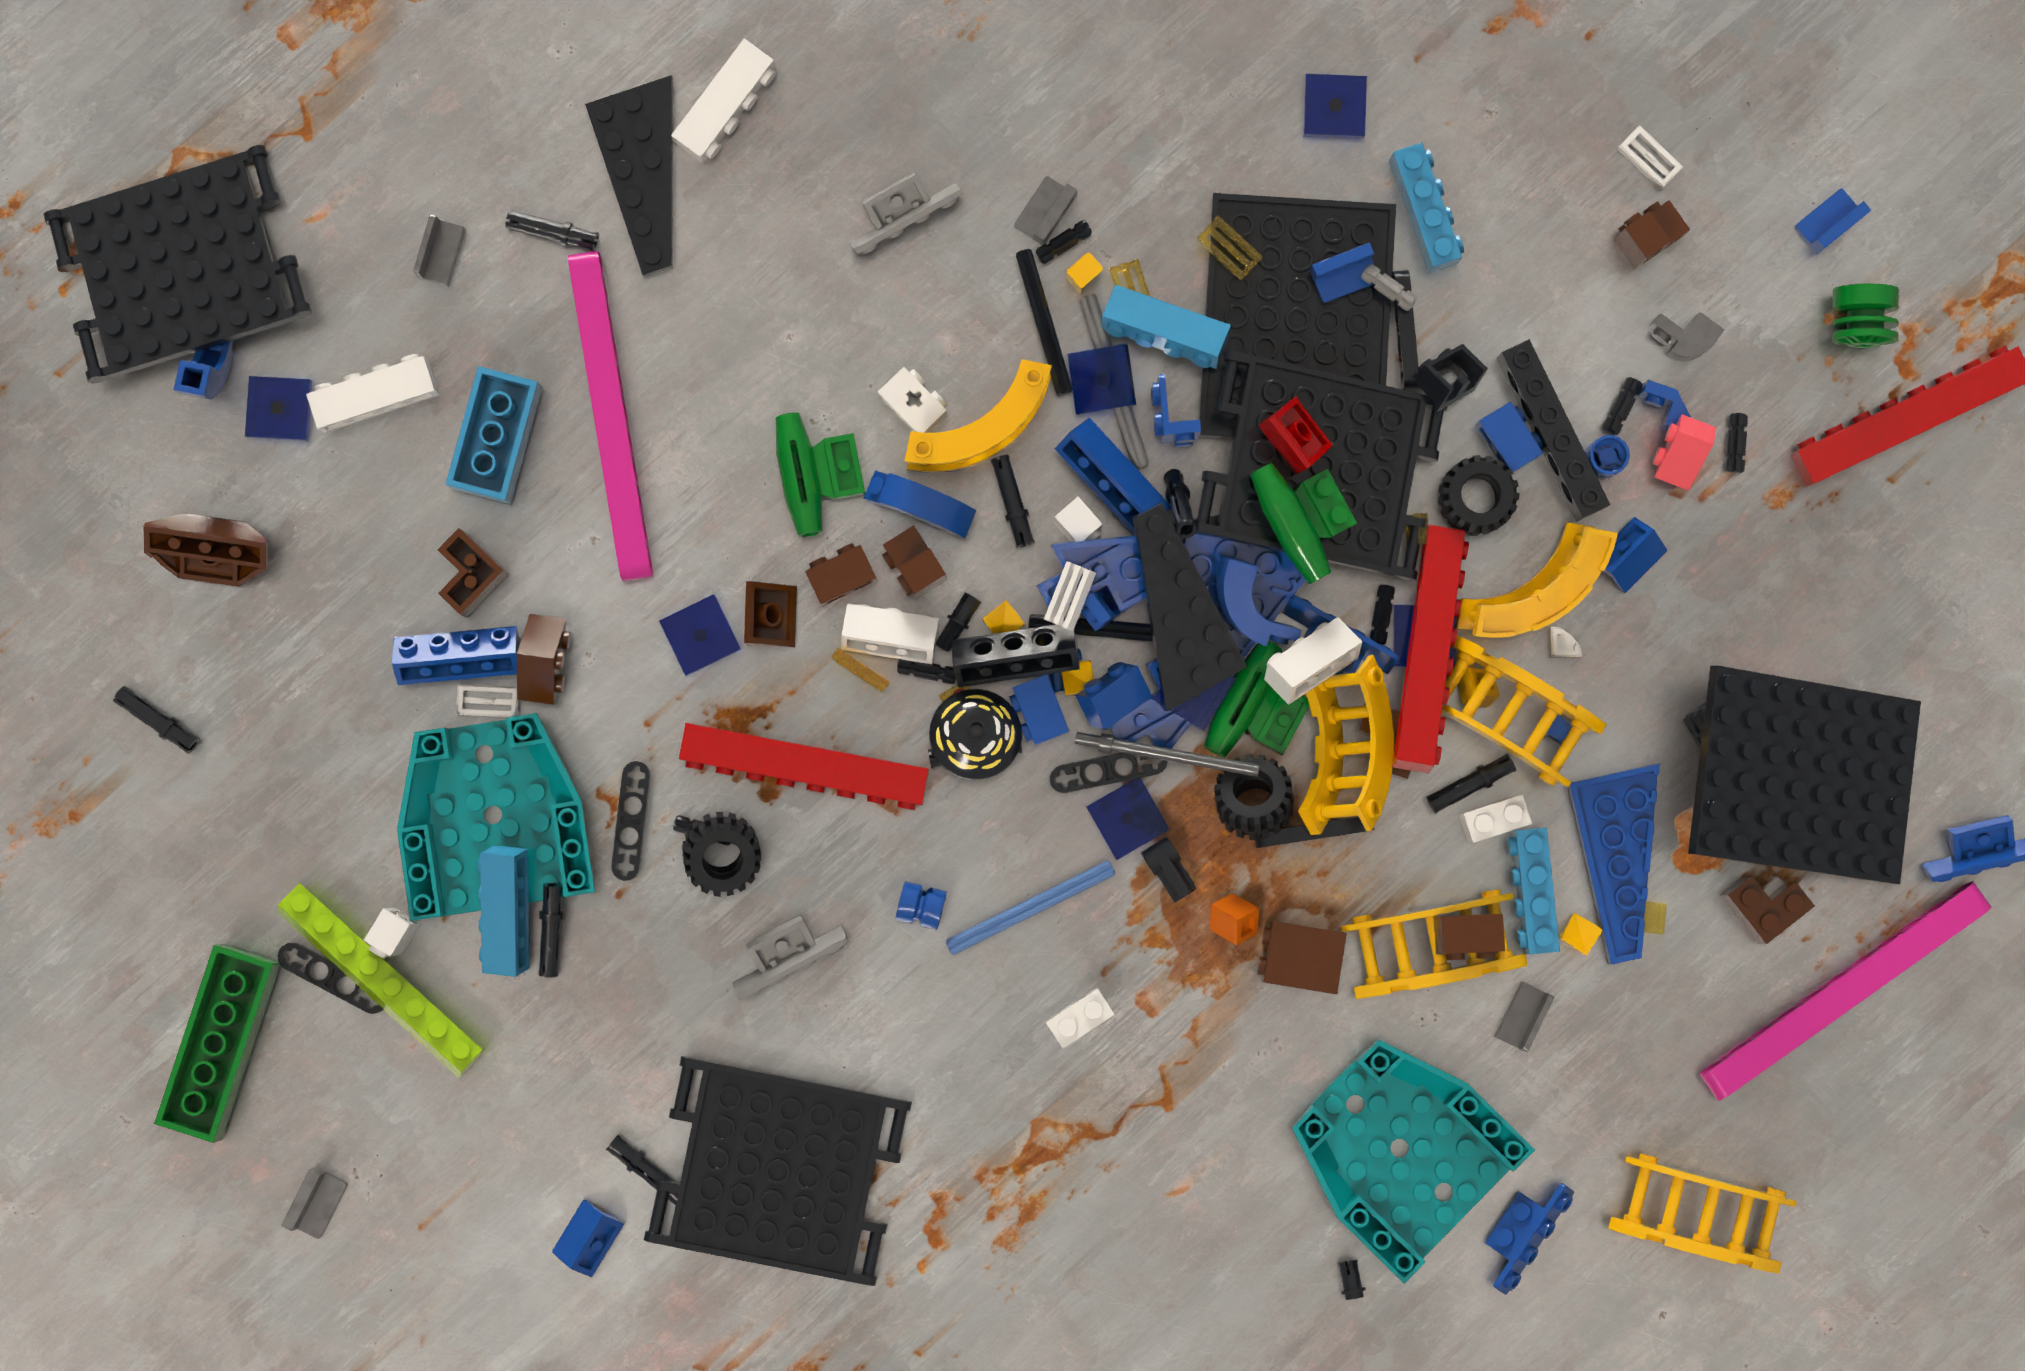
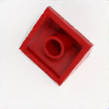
M1296 396L1258 425L1295 475L1312 466L1333 446Z

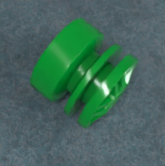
M1863 283L1843 285L1833 289L1832 309L1835 312L1847 314L1846 317L1832 321V326L1839 329V331L1832 333L1833 343L1854 348H1875L1899 341V333L1891 330L1899 326L1898 319L1885 316V314L1899 309L1898 287L1887 284Z

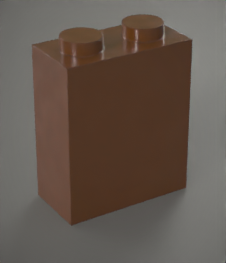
M1271 921L1270 927H1264L1262 944L1267 945L1265 957L1259 958L1257 975L1262 976L1261 982L1337 994L1347 933Z

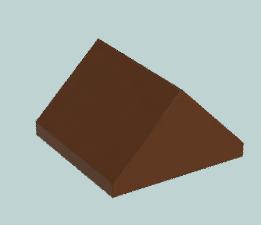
M746 581L744 643L747 646L795 647L797 586Z

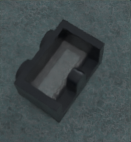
M1461 344L1452 350L1450 348L1445 349L1434 360L1427 359L1417 370L1419 375L1415 383L1433 400L1437 413L1475 391L1488 368L1464 344Z

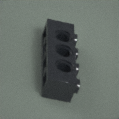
M1049 625L951 640L953 669L958 687L1080 670L1075 628L1071 631L1059 625Z

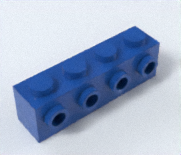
M1090 417L1071 430L1054 448L1134 536H1136L1133 523L1134 516L1159 502L1163 503L1167 512L1171 509V505Z
M517 626L394 637L392 667L397 684L407 685L517 674V651L521 642Z

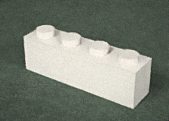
M744 38L671 136L674 143L703 164L707 158L713 159L721 148L719 142L725 134H732L738 126L740 120L737 118L743 110L748 111L755 104L758 98L756 93L761 86L764 85L766 87L773 80L776 71H774L776 68L774 60Z
M418 354L401 358V363L390 366L389 363L377 365L372 368L371 373L362 376L360 373L347 375L342 378L343 382L331 385L330 382L319 384L313 387V392L306 394L316 427L323 433L440 395L429 360L424 356L419 357Z

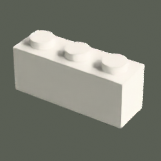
M848 603L841 635V650L932 664L939 618L932 617L927 613L912 614L902 612L896 608L880 609L865 603H858L856 605Z
M1339 617L1329 623L1324 622L1308 637L1297 639L1282 654L1280 652L1274 654L1267 662L1264 680L1289 705L1356 661L1359 657L1362 640Z

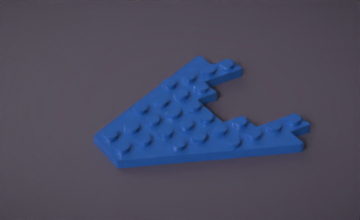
M1194 534L1190 538L1180 537L1244 659L1256 642L1235 630L1221 611L1216 593V576L1221 556L1258 566L1252 589V598L1255 608L1265 619L1274 621L1306 579L1285 552L1212 536ZM1136 536L1062 542L1050 545L1062 570L1068 561L1096 573L1088 595L1106 586L1117 610L1120 612L1145 598L1147 599ZM1062 572L1036 586L1047 608L1050 605ZM1083 574L1081 575V578H1080V580H1079V583H1078L1077 588H1076L1075 591H1077V589H1078V586H1079V584H1080V581H1081V579H1082ZM1157 658L1145 665L1159 691L1152 694V698L1109 728L1115 739L1135 742L1147 735L1153 746L1172 749L1228 678L1173 709L1164 711L1162 686L1158 676Z

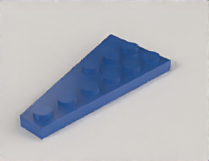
M1660 763L1573 782L1569 786L1610 965L1642 958L1645 927L1644 914L1648 895L1647 883L1651 863L1654 832L1653 819L1657 800L1656 787Z

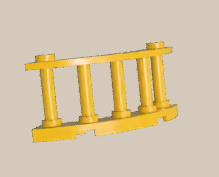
M1021 359L1016 377L1005 396L991 411L971 424L945 432L922 433L911 431L904 462H908L906 470L920 473H943L974 466L1000 453L1024 432L1035 414H1037L1048 390L1052 365Z
M1565 522L1563 534L1552 557L1532 579L1522 586L1499 596L1483 599L1461 598V608L1455 628L1473 630L1472 635L1477 637L1499 638L1516 636L1531 630L1535 631L1555 622L1569 613L1593 589L1592 585L1598 579L1600 573L1604 572L1609 563L1618 533L1596 529L1597 527Z
M1457 635L1455 646L1452 648L1459 652L1456 656L1458 661L1452 669L1451 676H1448L1445 681V687L1450 689L1449 697L1469 665L1473 666L1474 663L1485 667L1484 671L1486 673L1462 712L1448 705H1442L1441 716L1445 715L1509 751L1539 771L1538 778L1547 784L1555 786L1557 782L1569 787L1571 782L1559 774V771L1583 733L1586 734L1590 730L1601 735L1607 724L1580 704L1574 706L1563 698L1565 694L1501 656L1497 659L1485 653V648ZM1503 676L1516 684L1514 687L1516 691L1491 730L1472 718L1495 680H1500ZM1534 694L1546 702L1545 708L1547 709L1524 747L1521 748L1504 738L1503 735L1526 697H1531ZM1563 713L1572 720L1570 723L1572 728L1550 764L1546 765L1533 756L1557 715L1561 716Z
M1374 655L1368 656L1356 673L1333 675L1306 693L1312 717L1317 716L1320 733V735L1315 736L1314 762L1319 764L1317 778L1311 779L1307 795L1298 810L1310 835L1321 834L1330 818L1359 816L1366 831H1372L1382 814L1392 776L1394 730L1384 674L1378 666ZM1360 685L1366 705L1341 708L1334 687ZM1369 718L1370 741L1343 743L1342 720ZM1370 753L1367 775L1342 777L1343 757L1345 755ZM1363 788L1355 804L1335 805L1338 793L1342 789Z
M1500 889L1481 892L1482 898L1417 912L1373 920L1371 914L1352 917L1353 923L1341 926L1342 932L1358 930L1368 977L1365 978L1366 984L1354 987L1356 999L1392 994V992L1408 989L1410 991L1482 977L1483 974L1492 972L1500 973L1528 966L1526 954L1513 955L1512 950L1508 949L1505 929V951L1496 952L1495 959L1485 961V959H1476V953H1468L1467 965L1451 968V964L1447 963L1445 954H1436L1434 917L1454 911H1459L1460 915H1473L1471 908L1487 905L1489 914H1501L1499 902L1514 899L1513 893L1500 894ZM1425 917L1435 966H1432L1433 972L1416 975V971L1412 970L1403 921ZM1390 924L1400 971L1397 973L1398 978L1384 980L1383 975L1379 974L1370 927Z
M1640 1153L1639 1159L1626 1156V1163L1640 1166L1628 1214L1624 1215V1219L1611 1217L1608 1229L1663 1243V1239H1665L1664 1246L1732 1264L1748 1265L1750 1268L1776 1274L1780 1273L1782 1262L1771 1259V1252H1769L1780 1204L1796 1207L1797 1201L1785 1198V1191L1768 1187L1767 1192H1762L1659 1165L1657 1164V1157ZM1652 1170L1673 1176L1662 1223H1658L1657 1229L1643 1225V1218H1640ZM1685 1180L1708 1185L1697 1234L1693 1233L1692 1238L1675 1234L1677 1228H1674ZM1721 1189L1742 1194L1731 1240L1726 1243V1247L1712 1244V1238L1709 1237ZM1755 1197L1767 1200L1768 1202L1757 1247L1753 1248L1752 1253L1745 1252L1743 1242Z

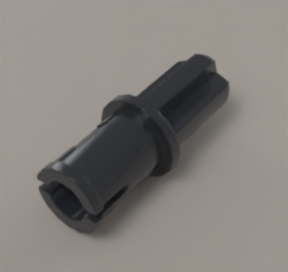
M964 592L951 615L948 614L947 618L950 620L936 641V645L946 652L951 651V640L958 639L964 628L968 630L969 626L967 625L981 604V601Z

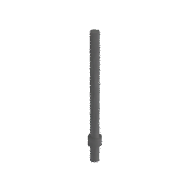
M1077 732L1075 737V744L1098 748V751L1105 753L1117 751L1258 777L1260 765L1115 739L1114 735L1102 733L1101 736Z

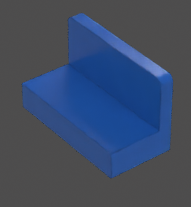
M1841 188L1797 223L1795 229L1816 254H1819L1868 214L1871 209L1864 201L1857 206L1845 190Z
M1370 243L1311 266L1310 272L1323 303H1328L1374 285L1373 283L1369 285L1361 279V275L1366 267L1370 264L1374 265L1372 261L1374 252Z
M1634 517L1618 533L1614 550L1604 572L1613 578L1620 590L1626 593L1667 552V548L1653 528Z
M583 1200L553 1248L552 1253L570 1269L592 1278L624 1223L618 1218L601 1212L591 1202Z

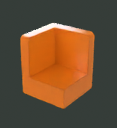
M1234 893L1211 904L1210 929L1214 933L1236 946L1258 934L1259 908Z

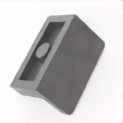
M1046 176L1014 223V227L1039 244H1045L1077 197V189L1068 183L1064 187L1049 176Z
M429 215L413 269V273L419 279L449 287L465 233L464 226L442 221L436 215Z
M1521 981L1494 1037L1522 1051L1528 1052L1555 996Z
M317 1167L309 1169L281 1226L290 1231L298 1229L316 1239L321 1238L347 1188V1182Z

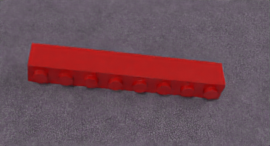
M2003 346L1989 353L1991 359L1982 364L1978 358L1962 366L1964 372L1953 376L1952 372L1946 373L1934 379L1936 385L1927 390L1923 384L1907 392L1909 398L1904 401L1898 402L1897 398L1879 405L1881 411L1872 416L1869 411H1866L1852 418L1854 424L1847 428H1843L1842 424H1839L1824 431L1826 437L1817 442L1814 437H1811L1797 444L1799 450L1791 454V457L1806 487L2024 385L2025 358L2019 346L2008 350L2007 346Z
M1430 524L1426 529V539L1423 541L1393 755V768L1429 774L1434 765H1439L1442 747L1437 746L1438 735H1443L1446 718L1441 716L1442 705H1447L1450 691L1449 687H1445L1446 676H1451L1453 668V658L1449 657L1450 647L1455 646L1457 629L1453 628L1454 617H1459L1461 600L1457 599L1458 588L1462 589L1465 579V571L1460 570L1461 561L1466 560L1469 549V542L1464 541V530Z
M685 723L679 760L686 761L685 767L703 770L704 765L716 767L715 773L729 776L734 775V770L746 772V779L764 782V777L767 776L777 778V785L793 788L795 782L807 784L806 790L824 793L825 788L837 790L836 796L854 799L855 793L868 795L867 802L885 805V800L889 799L898 801L897 807L915 810L916 805L923 806L929 775L928 768Z

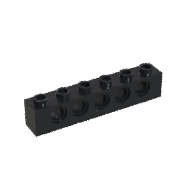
M1530 339L1501 352L1497 357L1498 363L1521 410L1526 416L1532 432L1534 431L1542 441L1543 447L1540 449L1576 522L1610 506L1606 494Z

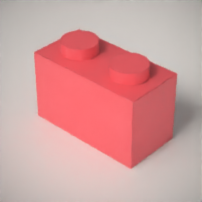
M1682 414L1676 425H1670L1665 436V441H1667L1665 447H1659L1654 456L1653 464L1657 465L1654 478L1689 491L1714 445L1717 427Z

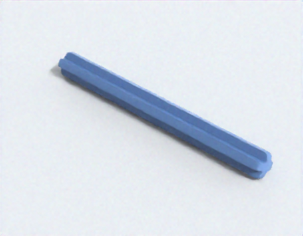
M1105 861L947 939L946 945L950 953L955 955L1114 876L1115 870L1110 861Z

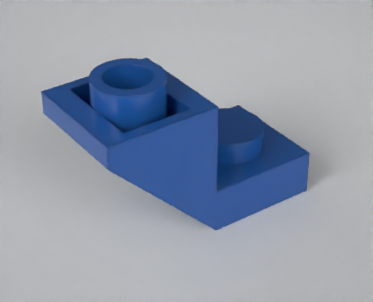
M1651 380L1643 383L1638 396L1646 398L1645 402L1655 407H1663V404L1667 405L1659 429L1668 431L1671 424H1677L1682 414L1691 417L1677 389Z

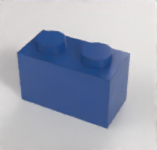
M1510 401L1479 420L1475 425L1496 459L1505 463L1503 467L1507 470L1511 469L1514 473L1543 454L1540 449L1543 447V444L1534 431L1530 433L1524 423L1527 419L1518 405L1514 407Z
M1123 662L1110 666L1107 669V673L1102 677L1088 681L1083 686L1084 689L1075 695L1089 725L1104 730L1153 697L1139 667Z
M1047 674L1012 687L1014 694L1009 696L1015 712H1022L1026 723L1021 724V728L1027 742L1033 740L1034 745L1037 746L1070 732Z

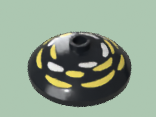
M968 689L951 695L939 705L931 720L929 740L935 758L948 772L967 780H985L999 775L1013 763L1021 746L1022 728L1017 713L1004 698L988 690ZM979 725L982 728V732L974 734L971 731V727Z

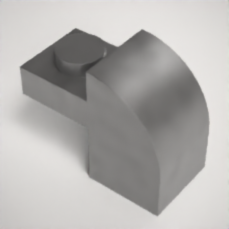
M1701 312L1692 318L1684 330L1661 313L1648 327L1653 332L1652 336L1658 342L1664 345L1668 343L1672 345L1665 356L1681 362L1691 361L1702 356L1715 344L1725 330Z

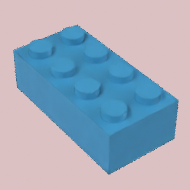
M478 366L445 485L453 490L511 505L543 388L537 381Z

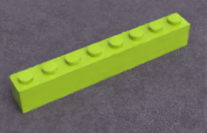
M301 883L277 905L280 916L326 958L341 969L350 980L359 986L361 990L365 991L373 1001L381 1006L385 1012L459 1079L481 1057L483 1050L382 957L369 950L370 946Z

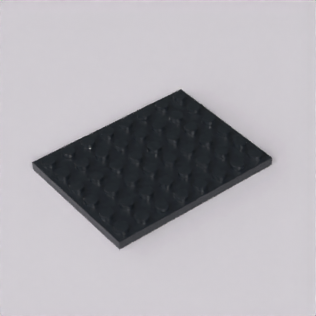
M1213 193L1205 316L1230 324L1231 328L1230 338L1217 369L1212 367L1202 368L1199 414L1201 434L1199 437L1233 439L1237 417L1214 412L1215 404L1220 400L1226 368L1224 357L1227 350L1386 386L1391 300L1374 288L1375 285H1372L1328 303H1323L1310 269L1315 263L1370 243L1374 252L1372 257L1374 266L1381 270L1380 274L1383 275L1385 273L1392 278L1396 204ZM1238 365L1232 404L1240 405L1247 368L1245 365Z
M1718 665L1710 666L1688 854L1900 884L1921 701Z

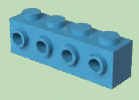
M1421 142L1394 151L1389 161L1428 274L1457 265L1462 258L1461 253H1464V246L1460 236L1454 235L1451 226L1454 224L1453 214L1449 206H1444L1441 198L1444 195V189L1439 178L1435 179L1431 168L1434 167V160L1430 150H1425Z
M1116 284L1102 315V329L1106 330L1108 334L1118 338L1122 336L1130 338L1142 347L1150 348L1152 346L1161 349L1165 354L1174 358L1184 357L1192 360L1195 365L1202 368L1212 367L1217 369L1230 338V324Z
M1547 827L1511 831V837H1508L1507 842L1509 855L1513 856L1514 868H1511V881L1513 887L1517 889L1518 898L1514 899L1515 916L1520 918L1521 930H1517L1518 946L1520 949L1523 948V954L1560 952Z
M494 845L480 853L477 865L481 879V886L478 891V900L481 903V917L478 927L481 932L482 941L479 960L482 962V973L517 977L530 968L528 849Z

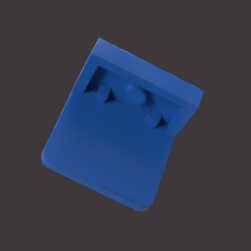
M1158 374L1157 382L1152 383L1151 388L1152 406H1158L1159 412L1155 413L1154 418L1155 436H1161V444L1174 443L1176 448L1193 446V442L1198 441L1201 434L1200 419L1169 422L1165 374Z

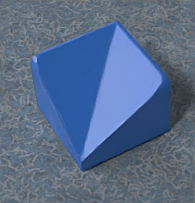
M1557 715L1546 736L1561 745L1572 726L1562 716Z

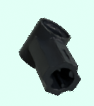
M1167 836L1141 852L1152 873L1158 876L1174 903L1197 889L1182 866L1181 858Z

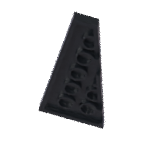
M672 75L585 104L643 277L673 268Z
M1159 502L1134 516L1133 523L1138 553L1142 563V578L1148 600L1147 608L1154 651L1157 655L1158 676L1164 698L1163 706L1164 711H1169L1247 666L1163 503Z

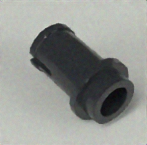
M1357 1259L1350 1260L1348 1263L1347 1261L1338 1263L1344 1289L1341 1291V1294H1345L1346 1300L1364 1297L1363 1291L1366 1290L1361 1284Z

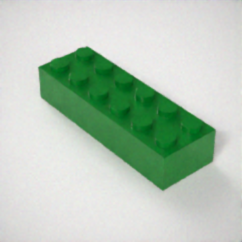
M225 944L213 945L154 1124L211 1143L223 1139L280 968L279 962Z

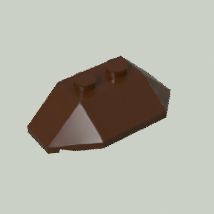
M183 513L146 522L143 525L144 553L150 558L153 557L161 566L177 578L239 587L265 571L268 567V540L245 521Z

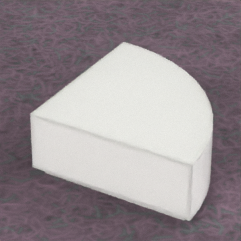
M1549 627L1550 658L1582 657L1580 645L1571 634L1559 627Z

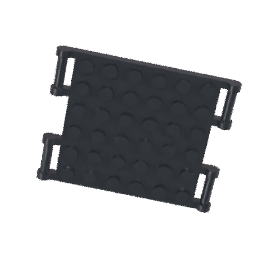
M255 145L245 152L60 210L52 209L43 214L46 225L50 226L56 248L58 271L69 272L82 268L93 306L95 319L81 320L73 324L75 335L79 336L88 370L85 374L88 383H100L290 323L312 314L310 304L305 301L296 269L299 265L296 256L287 255L274 262L260 211L276 207L281 201L278 192L274 191L265 159L268 155L264 145ZM252 163L255 165L263 193L259 198L255 197L247 165ZM70 221L78 250V255L70 256L62 223ZM282 273L286 275L294 304L290 309L286 307L278 275ZM98 331L108 366L100 368L91 335Z
M1225 351L1224 361L1226 362L1220 400L1216 402L1214 412L1222 415L1236 416L1237 421L1227 474L1213 471H1203L1201 481L1204 482L1197 522H1195L1197 527L1195 534L1284 552L1262 511L1250 474L1273 463L1295 491L1298 484L1328 469L1357 524L1329 539L1320 538L1327 561L1394 576L1403 580L1416 581L1418 571L1415 568L1422 530H1426L1427 525L1426 519L1406 515L1416 458L1430 462L1438 461L1440 453L1437 451L1443 413L1447 411L1448 406L1436 413L1433 400L1425 394L1242 352ZM1241 364L1247 366L1240 405H1236L1231 402L1238 365ZM1295 396L1333 445L1312 466L1296 475L1258 426ZM1429 407L1432 411L1425 447L1419 446L1425 408ZM1216 484L1224 486L1218 522L1217 526L1209 524L1215 487ZM1404 526L1410 528L1404 566L1401 567L1397 566Z
M681 1056L679 1065L682 1066L675 1104L674 1108H670L669 1118L692 1123L681 1181L678 1183L656 1179L654 1188L657 1191L649 1231H645L643 1240L685 1250L875 1286L877 1276L874 1274L882 1234H886L888 1224L865 1220L864 1214L875 1159L900 1163L902 1154L899 1153L906 1114L907 1111L911 1110L912 1101ZM694 1069L702 1070L695 1112L686 1111ZM886 1107L894 1108L887 1150L878 1149ZM669 1192L678 1193L670 1235L662 1234L661 1229ZM861 1230L870 1231L863 1271L859 1273L854 1272L853 1269Z

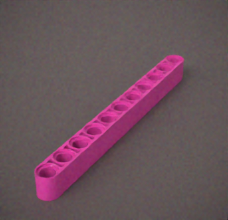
M597 250L568 255L620 577L622 582L653 577L600 252Z
M1974 881L1966 883L1713 1062L1699 1075L1718 1101L1728 1097L1983 916L1992 908Z

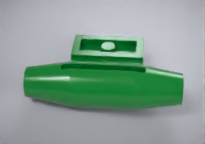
M796 412L782 414L775 418L776 456L785 502L798 537L819 535L823 532L822 496L838 500L865 495L854 433L824 438L812 447L800 414Z
M1273 463L1251 473L1250 476L1262 511L1284 552L1302 576L1311 584L1330 574L1331 570L1320 538L1329 539L1357 524L1329 470L1326 469L1298 484L1295 491Z
M1268 641L1267 646L1258 643L1244 660L1247 667L1235 673L1214 713L1203 746L1205 749L1225 758L1248 729L1256 742L1280 755H1284L1309 708V702L1305 696H1301L1288 705L1264 680L1268 660L1278 652L1282 654L1283 650L1270 641Z

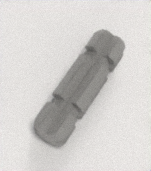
M1373 264L1368 265L1363 271L1361 279L1369 285L1373 283L1377 291L1393 302L1395 300L1398 301V306L1405 311H1409L1416 303L1417 296L1409 290L1405 292L1403 290L1405 287L1387 274H1380L1381 270Z

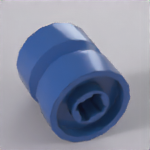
M1614 435L1600 437L1584 451L1599 480L1610 479L1617 475L1628 465L1630 458L1626 442Z
M905 881L895 920L910 924L918 920L920 926L937 930L947 891L932 887L924 891L922 885Z

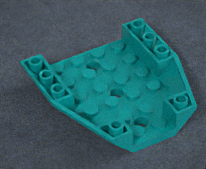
M537 713L507 717L506 720L455 728L444 727L414 732L397 825L410 921L481 911V903L478 900V891L481 886L480 872L477 866L481 852L494 845L528 849L529 903L543 901L544 883H557V886L562 884V898L595 892L582 800ZM487 745L492 749L493 757L488 763H481L477 758V751L480 747ZM492 806H497L502 811V818L496 824H491L486 819V811Z
M1377 1040L1355 1058L1308 1106L1292 1127L1336 1217L1403 1284L1426 1262L1423 1258L1509 1170L1514 1172L1535 1151L1468 1083L1381 1040ZM1353 1095H1358L1363 1100V1108L1357 1113L1349 1112L1346 1107L1348 1098ZM1397 1139L1405 1140L1408 1146L1407 1152L1400 1157L1394 1156L1390 1149L1392 1142ZM1441 1183L1449 1184L1452 1189L1451 1196L1444 1201L1438 1200L1435 1196V1189Z

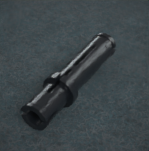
M512 209L509 210L506 219H510L509 222H505L507 229H514L560 241V245L563 246L571 244L595 251L598 241H595V239H599V232L574 227L571 222L566 221L563 224Z
M1002 455L999 456L1000 459H997V457L993 458L990 461L993 465L1007 512L1005 519L1007 523L1010 522L1016 548L1025 547L1026 544H1034L1035 540L1027 520L1029 512L1027 509H1024L1011 466L1010 456Z
M1171 469L1164 475V482L1167 487L1165 492L1166 500L1171 504L1177 533H1180L1182 538H1190L1197 531L1189 503L1190 490L1185 485L1183 474L1180 470Z
M121 687L115 694L114 703L123 707L130 714L159 733L158 736L161 739L169 740L187 754L191 753L198 745L197 742H199L200 738L183 728L179 724V720L163 714L128 687Z
M1505 754L1485 766L1481 764L1471 774L1426 796L1425 798L1433 813H1438L1484 787L1488 789L1493 786L1492 783L1517 771L1510 756Z
M557 883L543 884L542 910L539 911L542 929L538 975L546 978L558 976L561 920L564 919V912L561 911L563 887L562 884L557 886Z
M619 1135L614 1138L605 1150L627 1166L625 1170L629 1173L633 1171L653 1188L656 1179L676 1182L645 1157L646 1153L642 1150L638 1152ZM669 1192L668 1200L676 1205L678 1193Z

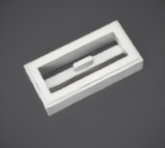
M1640 125L1617 148L1660 191L1683 168ZM1637 136L1640 137L1673 170L1669 172L1635 138ZM1628 145H1631L1649 164H1651L1664 177V179L1657 175L1639 156H1637L1628 147Z
M1067 561L1044 620L1073 631L1096 573ZM1083 574L1082 579H1081V581H1080V584H1079V586H1078V589H1077V591H1075L1076 588H1077V585H1078V583H1079V580H1080V578H1081V575ZM1070 603H1072L1071 606H1070L1069 612H1068V614H1067V617H1066V619H1065V621H1064V618H1065V615H1066L1067 610H1068V608H1069V605H1070Z
M458 684L456 715L505 718L519 716L520 700H517V687ZM464 691L512 693V699L464 697ZM463 703L511 705V711L463 709Z

